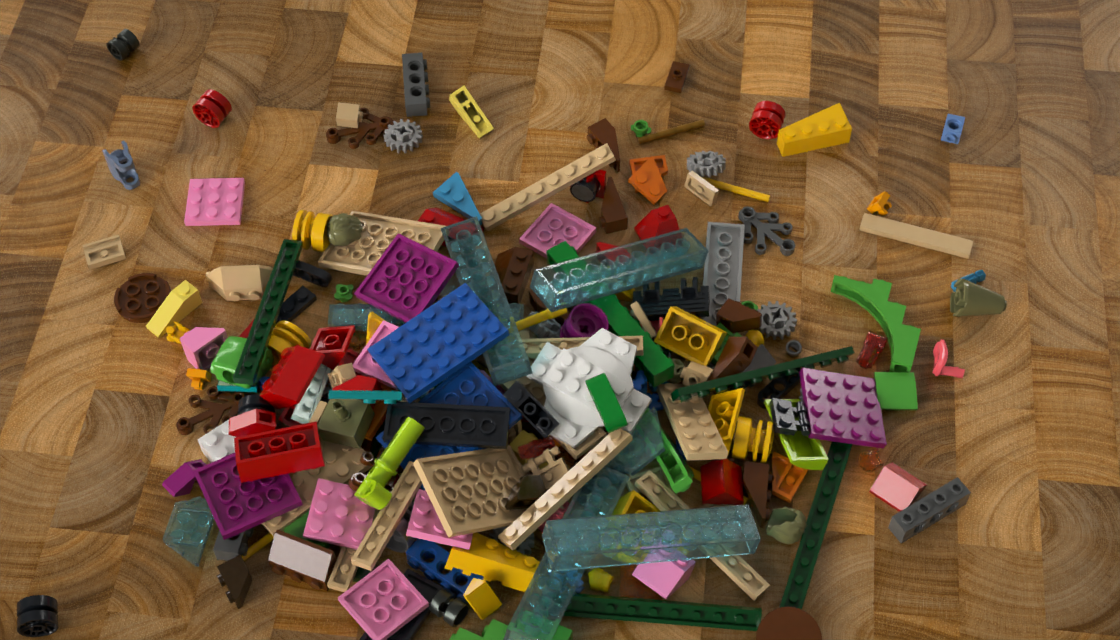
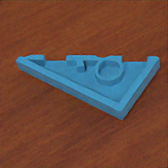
M458 172L454 173L433 192L434 198L480 226L482 224V217Z

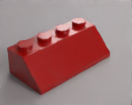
M317 421L234 438L236 466L241 483L325 466Z

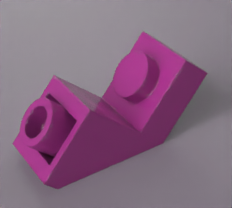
M201 459L185 462L163 481L162 486L173 497L190 494L193 484L197 480L193 470L206 464Z

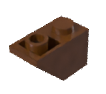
M728 298L716 314V325L721 323L732 333L758 329L762 326V314L755 309L748 308L740 302Z

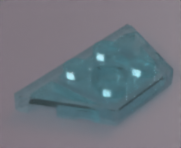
M654 407L641 417L631 434L633 440L607 463V466L634 476L665 451L658 413Z
M199 496L189 501L176 502L162 539L167 546L197 567L199 566L214 521L206 499Z

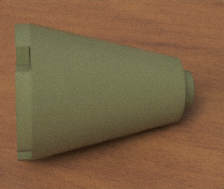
M962 278L958 279L954 284V287L957 288L955 293H951L950 311L955 313L953 316L995 315L1005 311L1007 301L1003 295Z

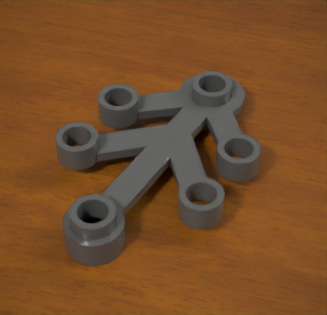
M749 206L743 207L739 211L738 218L745 225V244H750L753 241L751 224L757 228L755 252L758 255L766 253L765 236L780 247V252L783 255L790 256L794 253L795 242L791 239L783 240L773 232L781 231L784 235H789L792 232V225L790 223L777 224L779 221L778 213H756ZM759 220H768L769 223H762Z

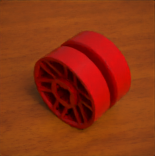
M208 89L193 105L192 110L197 119L211 128H217L232 111V107L225 96L215 90Z
M772 101L757 103L749 122V129L754 135L762 139L778 137V131L782 129L786 117L785 110L782 106Z

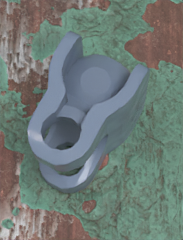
M121 141L124 150L117 149L111 154L106 149L102 150L112 176L120 181L126 189L132 190L140 185V180L127 143ZM129 177H132L134 179V181L130 183L126 180Z

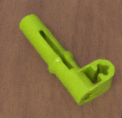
M410 417L406 418L379 459L376 458L374 460L375 465L355 492V497L378 510L387 506L391 500L392 493L384 487L391 477L397 474V468L425 428L420 423Z

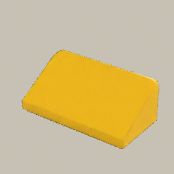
M473 578L463 595L482 620L502 605L485 580Z

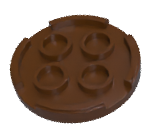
M137 274L129 277L128 281L122 284L120 288H117L114 295V304L119 315L124 319L134 323L149 322L170 294L171 288L167 281L156 274Z
M781 607L771 611L762 619L757 629L756 640H822V634L817 622L807 612L795 607Z

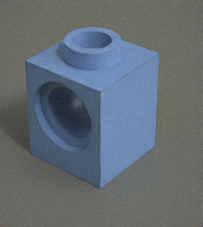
M948 113L941 141L958 144L965 117Z

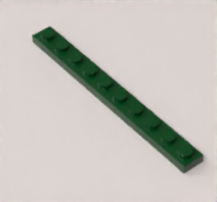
M283 240L233 376L234 383L254 385L303 248L302 241Z
M852 346L681 387L673 391L671 397L673 401L680 400L681 403L689 401L693 396L697 395L699 398L710 395V392L713 391L719 394L727 391L730 387L739 389L746 386V383L751 382L752 385L763 382V379L769 378V381L780 378L782 374L791 376L797 374L798 370L802 368L815 369V366L819 365L821 368L832 365V362L835 361L838 364L844 363L855 352Z
M831 442L827 455L829 460L822 471L806 521V528L802 534L779 608L795 607L802 610L852 444Z
M547 591L545 614L757 631L761 622L762 608Z

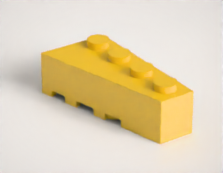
M837 103L778 131L777 146L782 157L849 143L852 127L841 104Z
M476 532L472 535L469 550L452 547L445 569L452 570L454 567L463 570L462 574L471 576V573L483 576L485 581L498 580L501 581L502 586L529 593L542 562Z

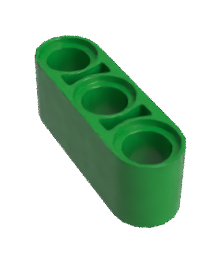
M602 373L585 380L607 432L611 433L628 426L625 415L606 374Z

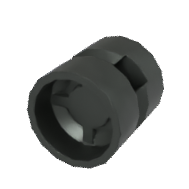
M124 29L117 35V38L111 39L106 46L113 57L122 61L129 55V52H133L139 47L140 43L130 30Z
M442 588L433 598L429 610L438 617H443L446 623L455 628L467 616L470 604L461 598L456 599V594L447 588Z

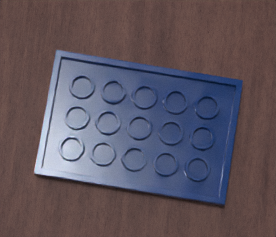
M464 283L367 350L410 404L510 334L471 288Z
M469 362L450 375L418 402L510 407L509 429L523 418L522 414L472 362ZM383 431L376 439L386 449L389 443L383 441ZM414 444L400 466L404 470L409 461L415 462L419 458L486 448ZM423 483L420 487L421 490H425Z

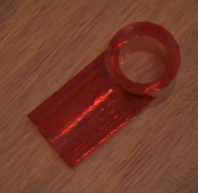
M869 330L856 361L860 367L872 369L879 353H882L888 340L887 337Z

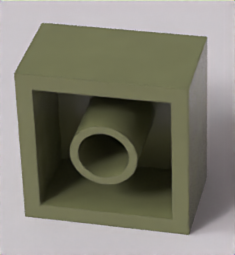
M329 399L318 424L319 434L324 441L360 449L375 413L371 405L363 403V400Z

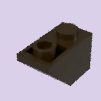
M238 555L217 566L220 573L217 575V578L222 587L226 585L229 591L225 593L230 603L235 602L239 609L243 606L252 583V577L241 555Z

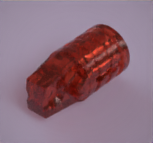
M553 436L539 438L518 446L520 458H536L543 454L544 450L552 449L555 447Z

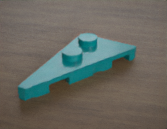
M329 390L328 399H363V403L375 404L376 400H384V404H396V400H402V392Z

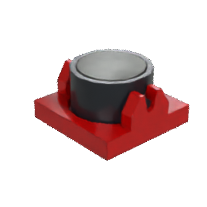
M599 169L570 186L571 194L579 201L586 203L593 201L595 197L604 199L607 171Z

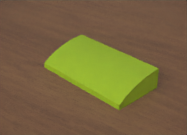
M765 399L764 404L772 420L771 399ZM783 399L791 401L792 407H796V403L801 401V399ZM796 431L794 436L778 433L791 464L809 470L824 469L829 459L819 439L803 436L801 431Z

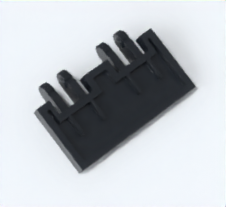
M693 277V287H687L686 278H681V293L679 288L663 289V295H660V280H655L654 290H649L648 281H643V296L641 291H633V303L639 302L649 321L659 320V317H662L664 320L670 306H677L696 317H709L710 291L709 286H701V292H698L697 277Z

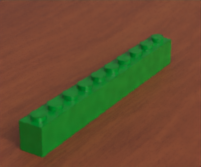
M564 241L546 250L547 263L566 285H570L573 293L581 303L596 305L606 314L609 322L607 331L617 336H643V356H635L634 365L638 370L644 371V375L650 384L655 388L673 378L675 365L672 359L665 356L660 345H656L652 341L650 334L641 328L637 319L632 318L628 309L619 303L617 296L611 294L605 282H601L596 272L587 266L584 258H580L577 255L575 248Z

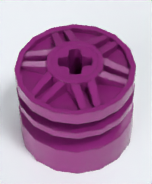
M589 303L579 304L573 308L560 328V338L591 337L601 328L608 330L609 322L607 316L596 305Z

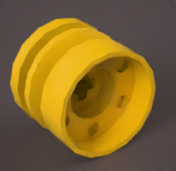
M299 210L294 220L292 240L302 241L304 250H308L312 246L314 251L324 253L330 244L327 239V223L333 215L318 213L315 217L313 211Z
M279 321L273 329L267 347L272 350L273 366L280 361V355L285 348L299 345L309 349L312 345L308 335L289 321Z
M738 416L732 458L745 460L748 452H752V460L756 462L757 453L762 454L761 463L766 464L772 450L774 438L773 422H767L766 430L762 429L763 420H759L757 427L752 428V418Z

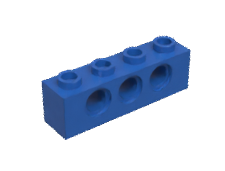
M417 538L406 551L409 566L415 570H421L427 579L435 580L440 586L456 594V598H461L467 602L463 595L473 578L483 580V576L471 573V576L462 574L463 570L454 567L447 574L441 573L443 570H448L445 569V565L450 553L435 542ZM426 559H434L432 562H425ZM461 581L467 582L463 586L458 585Z

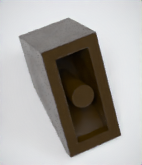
M530 474L522 476L511 490L505 505L506 510L529 508L547 491L541 476H531Z

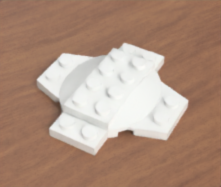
M601 328L579 347L567 350L563 348L561 350L549 342L545 344L526 373V376L543 386L546 396L544 407L560 423L549 435L575 449L590 437L594 430L604 426L585 380L602 373L606 374L627 420L628 426L621 429L632 434L652 401L650 397L634 389L630 376L637 346L604 328Z

